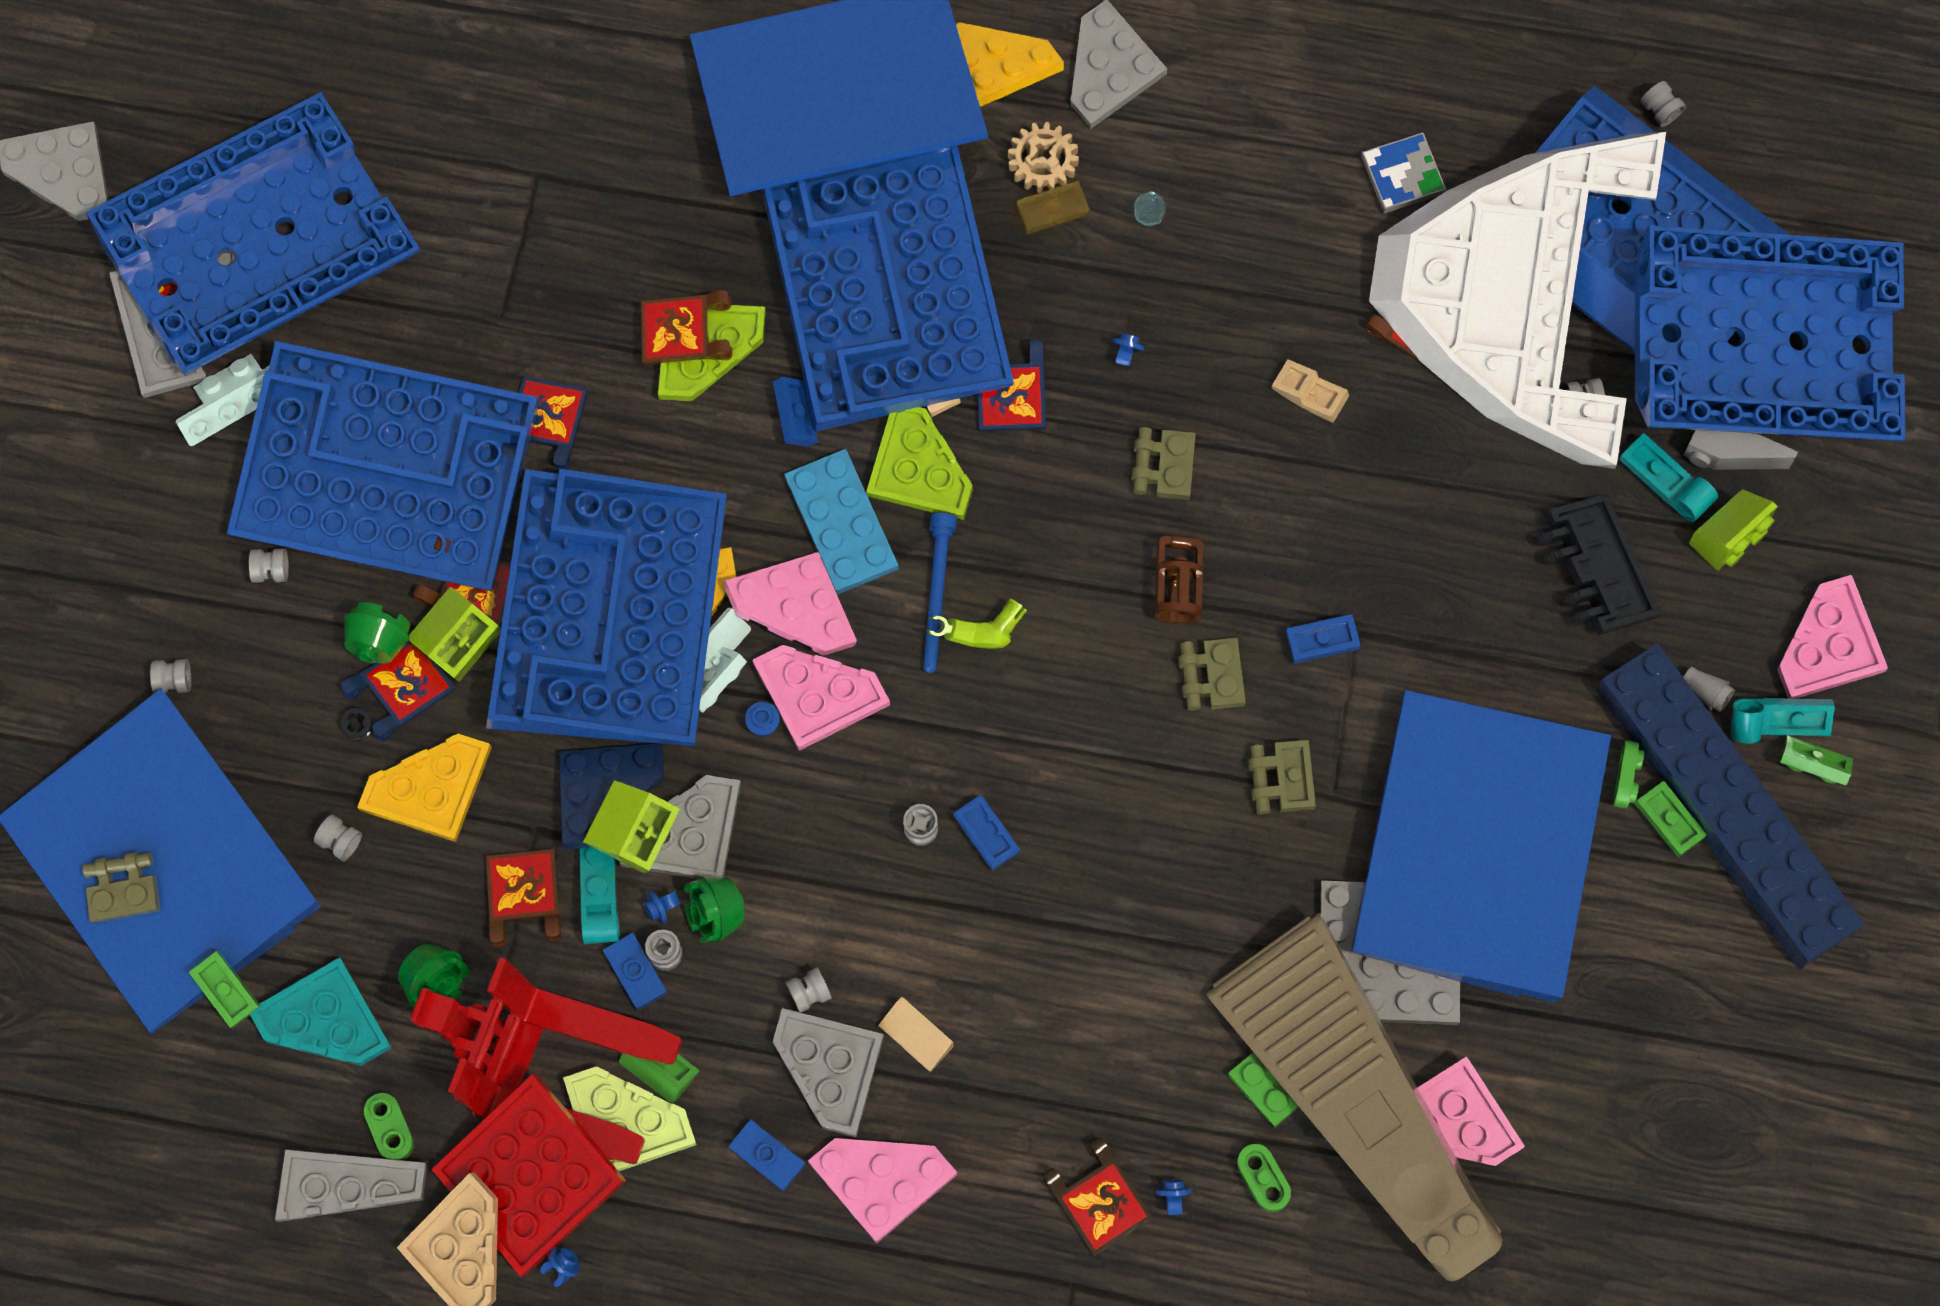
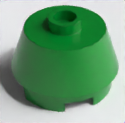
M358 602L357 607L352 606L351 612L344 617L345 648L364 662L390 663L410 639L408 635L411 626L410 622L401 614L395 619L389 614L382 612L383 606Z
M698 876L695 881L684 885L683 890L686 893L689 892L690 903L684 904L686 918L691 931L699 930L701 933L700 943L704 944L711 941L719 943L743 925L744 900L731 879Z
M424 944L414 949L405 958L399 969L398 980L410 1005L414 1008L423 988L457 1000L462 994L458 988L463 977H469V968L463 962L459 953L433 944Z

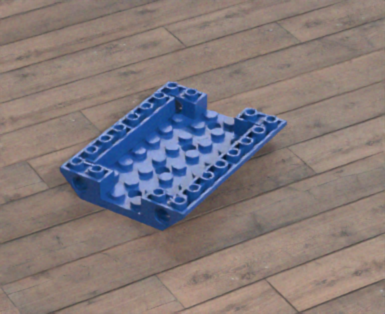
M1594 85L1579 99L1536 153L1627 135L1656 132ZM1665 140L1656 201L1588 192L1572 305L1635 353V265L1647 226L1790 234ZM1615 200L1624 201L1629 208V212L1618 214L1613 210L1612 202ZM1665 325L1662 330L1663 337L1666 341L1674 343L1676 332L1671 326ZM1728 329L1726 333L1727 341L1735 332L1734 330Z
M322 92L86 212L107 256L171 361L184 375L420 252L419 246L388 197H381L355 155L354 143ZM342 192L348 193L353 197L351 202L346 205L337 204L334 198ZM284 222L291 223L295 227L294 231L288 235L279 234L276 228ZM223 253H232L236 256L235 262L228 266L220 264L218 258ZM166 283H172L177 286V291L171 296H163L159 293L160 287Z
M1655 225L1647 226L1635 265V401L1647 427L1905 441V374H1893V313L1904 309L1903 243ZM1665 325L1671 326L1675 330L1676 340L1674 343L1664 339L1662 330ZM1728 329L1738 333L1740 342L1737 347L1728 343L1726 339ZM1792 333L1799 335L1802 339L1803 346L1800 351L1795 350L1790 345L1789 338ZM1855 337L1860 338L1864 342V354H1858L1854 351L1852 341Z

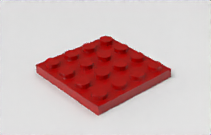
M531 1074L431 1169L450 1192L469 1173L475 1172L498 1198L497 1249L520 1277L526 1276L552 1249L556 1248L627 1181L537 1074Z

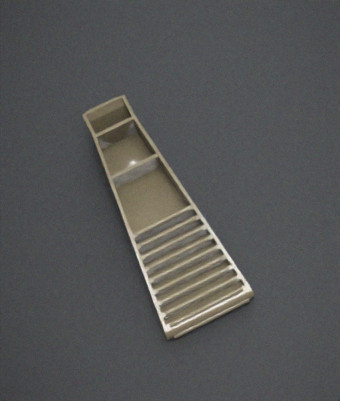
M1320 913L1312 918L1306 917L1212 984L1214 988L1206 993L1210 1001L1411 1242L1417 1245L1422 1254L1445 1280L1456 1281L1464 1277L1499 1251L1503 1241L1500 1228L1476 1195Z

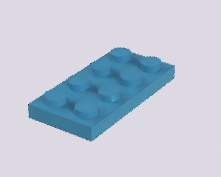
M846 449L784 474L788 487L837 595L899 570V565Z

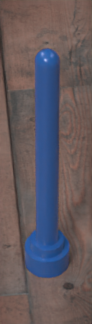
M934 513L930 517L929 529L932 531V536L935 537L927 630L934 632L940 629V622L929 617L942 616L948 541L952 538V534L956 532L957 517L948 513ZM926 631L923 669L927 673H933L937 668L940 636H931Z

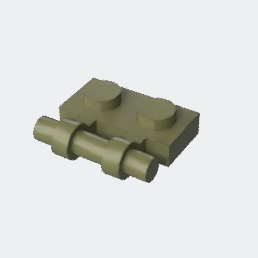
M1139 428L1138 439L1134 441V452L1137 455L1136 466L1132 469L1131 480L1134 481L1133 492L1144 495L1147 493V484H1156V497L1190 500L1196 433L1162 430L1161 442H1154L1151 440V428ZM1150 456H1160L1159 471L1149 469Z
M1238 638L1204 641V654L1199 655L1194 652L1193 642L1180 643L1181 656L1178 657L1179 668L1183 669L1185 685L1182 686L1183 698H1187L1188 710L1201 709L1200 698L1210 697L1211 710L1245 706L1246 700ZM1197 668H1206L1208 683H1198Z
M1309 740L1275 742V756L1266 757L1263 745L1250 746L1251 759L1248 760L1249 771L1253 772L1254 789L1251 790L1252 801L1256 802L1257 814H1269V801L1279 799L1280 812L1315 810L1316 803ZM1276 769L1278 786H1268L1267 770Z
M135 851L126 853L125 857L111 860L108 857L95 859V863L83 865L84 877L97 876L99 881L98 886L86 888L90 922L95 924L161 911L157 877L153 875L143 877L142 868L154 865V858L151 852L139 854ZM128 871L129 880L113 883L112 873Z

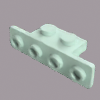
M249 354L244 358L234 361L230 366L215 375L206 377L201 383L194 386L193 388L203 404L176 420V424L188 444L194 446L256 410L265 371L269 370V366L262 370L252 354Z
M730 607L723 612L709 630L699 711L702 713L716 702L718 695L730 682L738 677L740 670L747 663L734 649L751 631V627L742 618L736 616L734 609Z

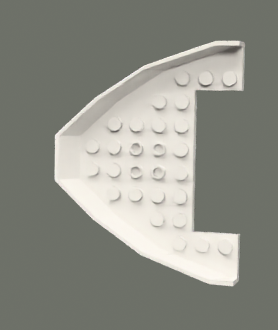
M1666 132L1627 135L1524 155L1444 192L1379 235L1369 302L1413 351L1420 362L1485 417L1583 465L1616 469L1627 399L1559 389L1588 192L1656 201Z

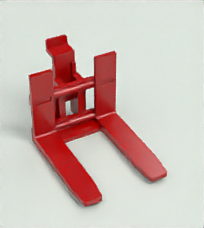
M499 958L487 989L494 997L491 999L488 1008L473 1003L472 1007H465L455 999L423 988L410 1017V1020L415 1025L437 1032L455 1048L453 1056L459 1060L448 1092L455 1097L454 1099L458 1103L465 1105L472 1111L473 1115L481 1120H484L523 1083L544 1030L635 1058L670 1065L675 1063L682 1044V1039L679 1036L652 1024L537 989L509 961L503 958ZM503 1006L511 1012L510 1015L508 1014L505 1025L498 1018ZM476 1032H478L476 1040L474 1042L473 1039L475 1037ZM492 1038H496L495 1042L491 1043ZM566 1108L609 1160L636 1164L638 1162L645 1138L614 1123Z

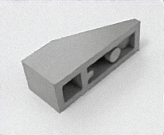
M1695 430L1683 456L1689 458L1690 462L1698 467H1709L1714 470L1789 469L1798 452L1757 433Z

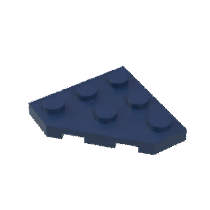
M662 744L559 751L562 845L564 850L591 847L583 843V840L614 780L649 792L652 788L656 789L665 780Z

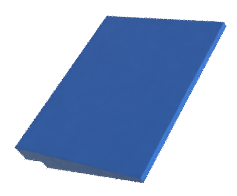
M841 0L690 34L700 82L730 196L988 138V132L949 0Z
M957 145L761 189L815 432L1014 385Z
M275 341L269 370L265 371L227 535L492 592L540 401L535 396ZM503 442L516 444L513 456L504 454L502 450ZM438 537L442 539V548L440 551L434 548L435 541ZM446 539H448L451 543L448 552L444 553L447 548Z
M560 468L559 474L525 469L486 728L694 746L727 494Z
M162 688L0 814V823L151 1034L205 996L188 972L215 951H220L237 973L295 931L293 927L321 908L320 904ZM137 851L139 854L151 852L154 858V865L142 868L143 877L152 875L157 877L161 911L95 924L90 922L86 888L98 886L99 881L97 876L85 878L82 869L83 865L95 863V859L108 857L111 860L125 857V854ZM128 871L112 873L113 883L129 880Z
M1405 690L1402 696L1351 953L1515 997L1522 994L1552 1003L1562 999L1611 735Z

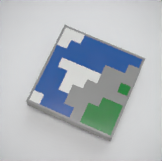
M1424 133L1363 151L1361 154L1383 213L1416 204L1446 192L1445 184Z

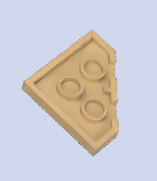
M475 1172L469 1173L397 1247L448 1306H491L496 1301L498 1198Z

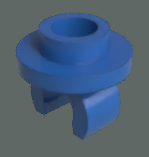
M1124 333L1120 334L1119 339L1112 338L1111 343L1120 345L1116 358L1117 364L1130 367L1134 350L1144 351L1145 346L1139 344L1140 338Z
M758 702L747 710L745 721L750 732L757 736L769 737L778 728L780 717L778 710L772 704Z
M653 891L646 893L647 901L643 903L649 919L651 921L657 920L662 925L667 922L665 911L681 903L675 891L661 898H658Z
M1182 1179L1163 1180V1186L1156 1188V1195L1166 1196L1168 1215L1182 1214L1181 1196L1191 1194V1187L1184 1185V1180Z
M554 1248L548 1253L549 1261L544 1263L540 1269V1272L545 1274L552 1268H555L558 1271V1279L553 1285L558 1287L566 1283L570 1277H575L580 1271V1266L574 1252L567 1248Z

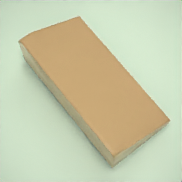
M902 996L878 1025L929 1072L954 1047L952 1040Z

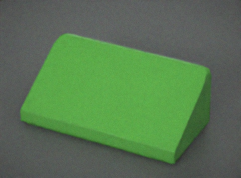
M622 1054L619 1060L623 1067L670 1103H674L700 1071L679 1054L672 1065L643 1060L626 1054Z

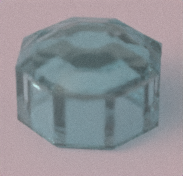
M1154 192L1140 194L1133 206L1136 221L1147 227L1160 224L1166 214L1163 197Z

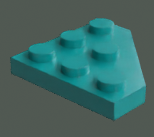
M340 957L260 1003L261 1007L250 1015L266 1043L363 1066L392 1049Z

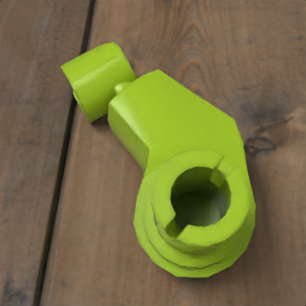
M1010 598L993 622L976 623L959 619L946 620L941 616L929 617L930 619H936L940 622V629L937 632L926 631L931 636L944 635L945 639L969 647L1003 648L1011 642L1010 633L1027 610Z

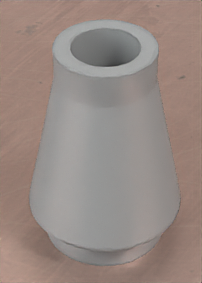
M1691 667L1683 677L1700 701L1710 710L1723 711L1735 692V689L1729 686V681L1699 671L1694 667Z

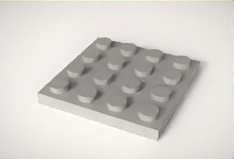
M1321 881L1320 914L1328 925L1380 1021L1388 1023L1459 1025V981L1351 953L1365 882Z

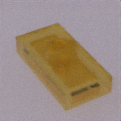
M1079 181L1016 201V206L1027 235L1089 215V207Z

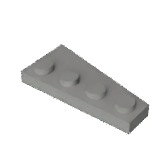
M110 272V278L143 398L201 383L207 377L202 367L186 375L178 369L171 361L118 272Z
M285 1150L275 1220L282 1222L421 1201L424 1195L428 1165L422 1162Z

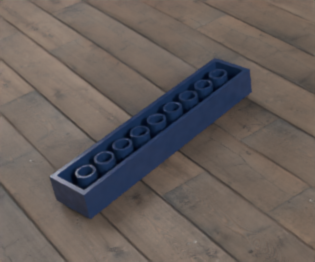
M1658 643L1601 680L1596 690L1632 741L1639 743V750L1644 751V757L1662 782L1664 781L1707 833L1705 841L1800 970L1854 935L1865 924Z

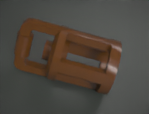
M1162 536L1157 541L1155 618L1171 624L1198 622L1202 619L1203 542L1200 539L1186 536ZM1165 547L1194 550L1195 563L1188 561L1184 557H1174L1165 562ZM1165 580H1169V601L1164 603ZM1194 580L1193 603H1189V581Z

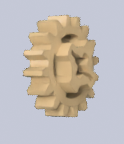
M1045 122L1043 129H1039L1036 123H1032L1031 132L1022 128L1020 130L1021 139L1012 138L1013 148L1008 149V159L1011 160L1009 161V171H1016L1014 174L1016 182L1025 180L1026 190L1035 185L1037 186V193H1041L1043 187L1048 186L1052 193L1055 192L1056 183H1059L1062 187L1067 186L1066 176L1074 178V167L1078 166L1079 157L1076 156L1078 154L1077 144H1071L1072 135L1070 133L1062 136V127L1060 125L1053 131L1050 130L1049 122ZM1026 149L1028 156H1026L1025 161L1022 162L1021 156L1023 151ZM1064 153L1065 161L1061 167L1059 165V159L1061 158V154Z

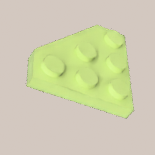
M597 1066L563 1077L574 1111L614 1123L645 1138L643 1149L636 1164L610 1160L618 1171L697 1145L685 1109L654 1096V1094L630 1082H626Z

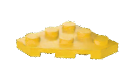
M961 22L956 24L980 107L1064 70V61L1048 40Z
M456 734L446 739V742L432 749L420 751L388 770H381L370 775L357 808L361 812L456 842L492 747L489 743Z

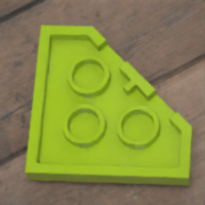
M731 305V308L726 311L708 309V343L722 339L728 340L733 349L732 358L729 360L701 359L661 363L658 390L659 400L693 401L764 342L765 307Z
M916 407L899 413H890L866 491L867 496L932 513H948L955 515L957 519L964 520L973 491L972 483L962 471L953 452L935 427L926 408Z

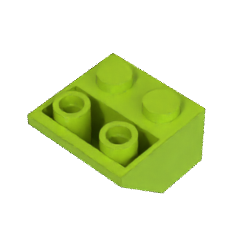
M1742 489L1694 532L1689 544L1715 570L1719 571L1725 564L1732 567L1745 554L1743 551L1750 543L1755 546L1768 533L1767 529L1775 521L1772 516L1778 506L1773 501Z
M450 586L410 633L409 641L460 682L499 636L501 627Z
M614 780L583 843L645 874L650 871L680 808L651 793Z

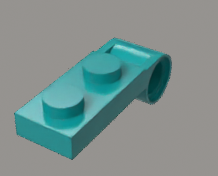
M1645 433L1619 458L1625 466L1667 504L1691 522L1696 521L1718 499L1717 491L1708 481L1701 477L1694 479Z
M1739 699L1733 704L1730 737L1740 743L1752 744L1760 741L1761 735L1831 736L1835 705L1832 699Z
M593 847L579 848L583 943L619 942L616 859Z

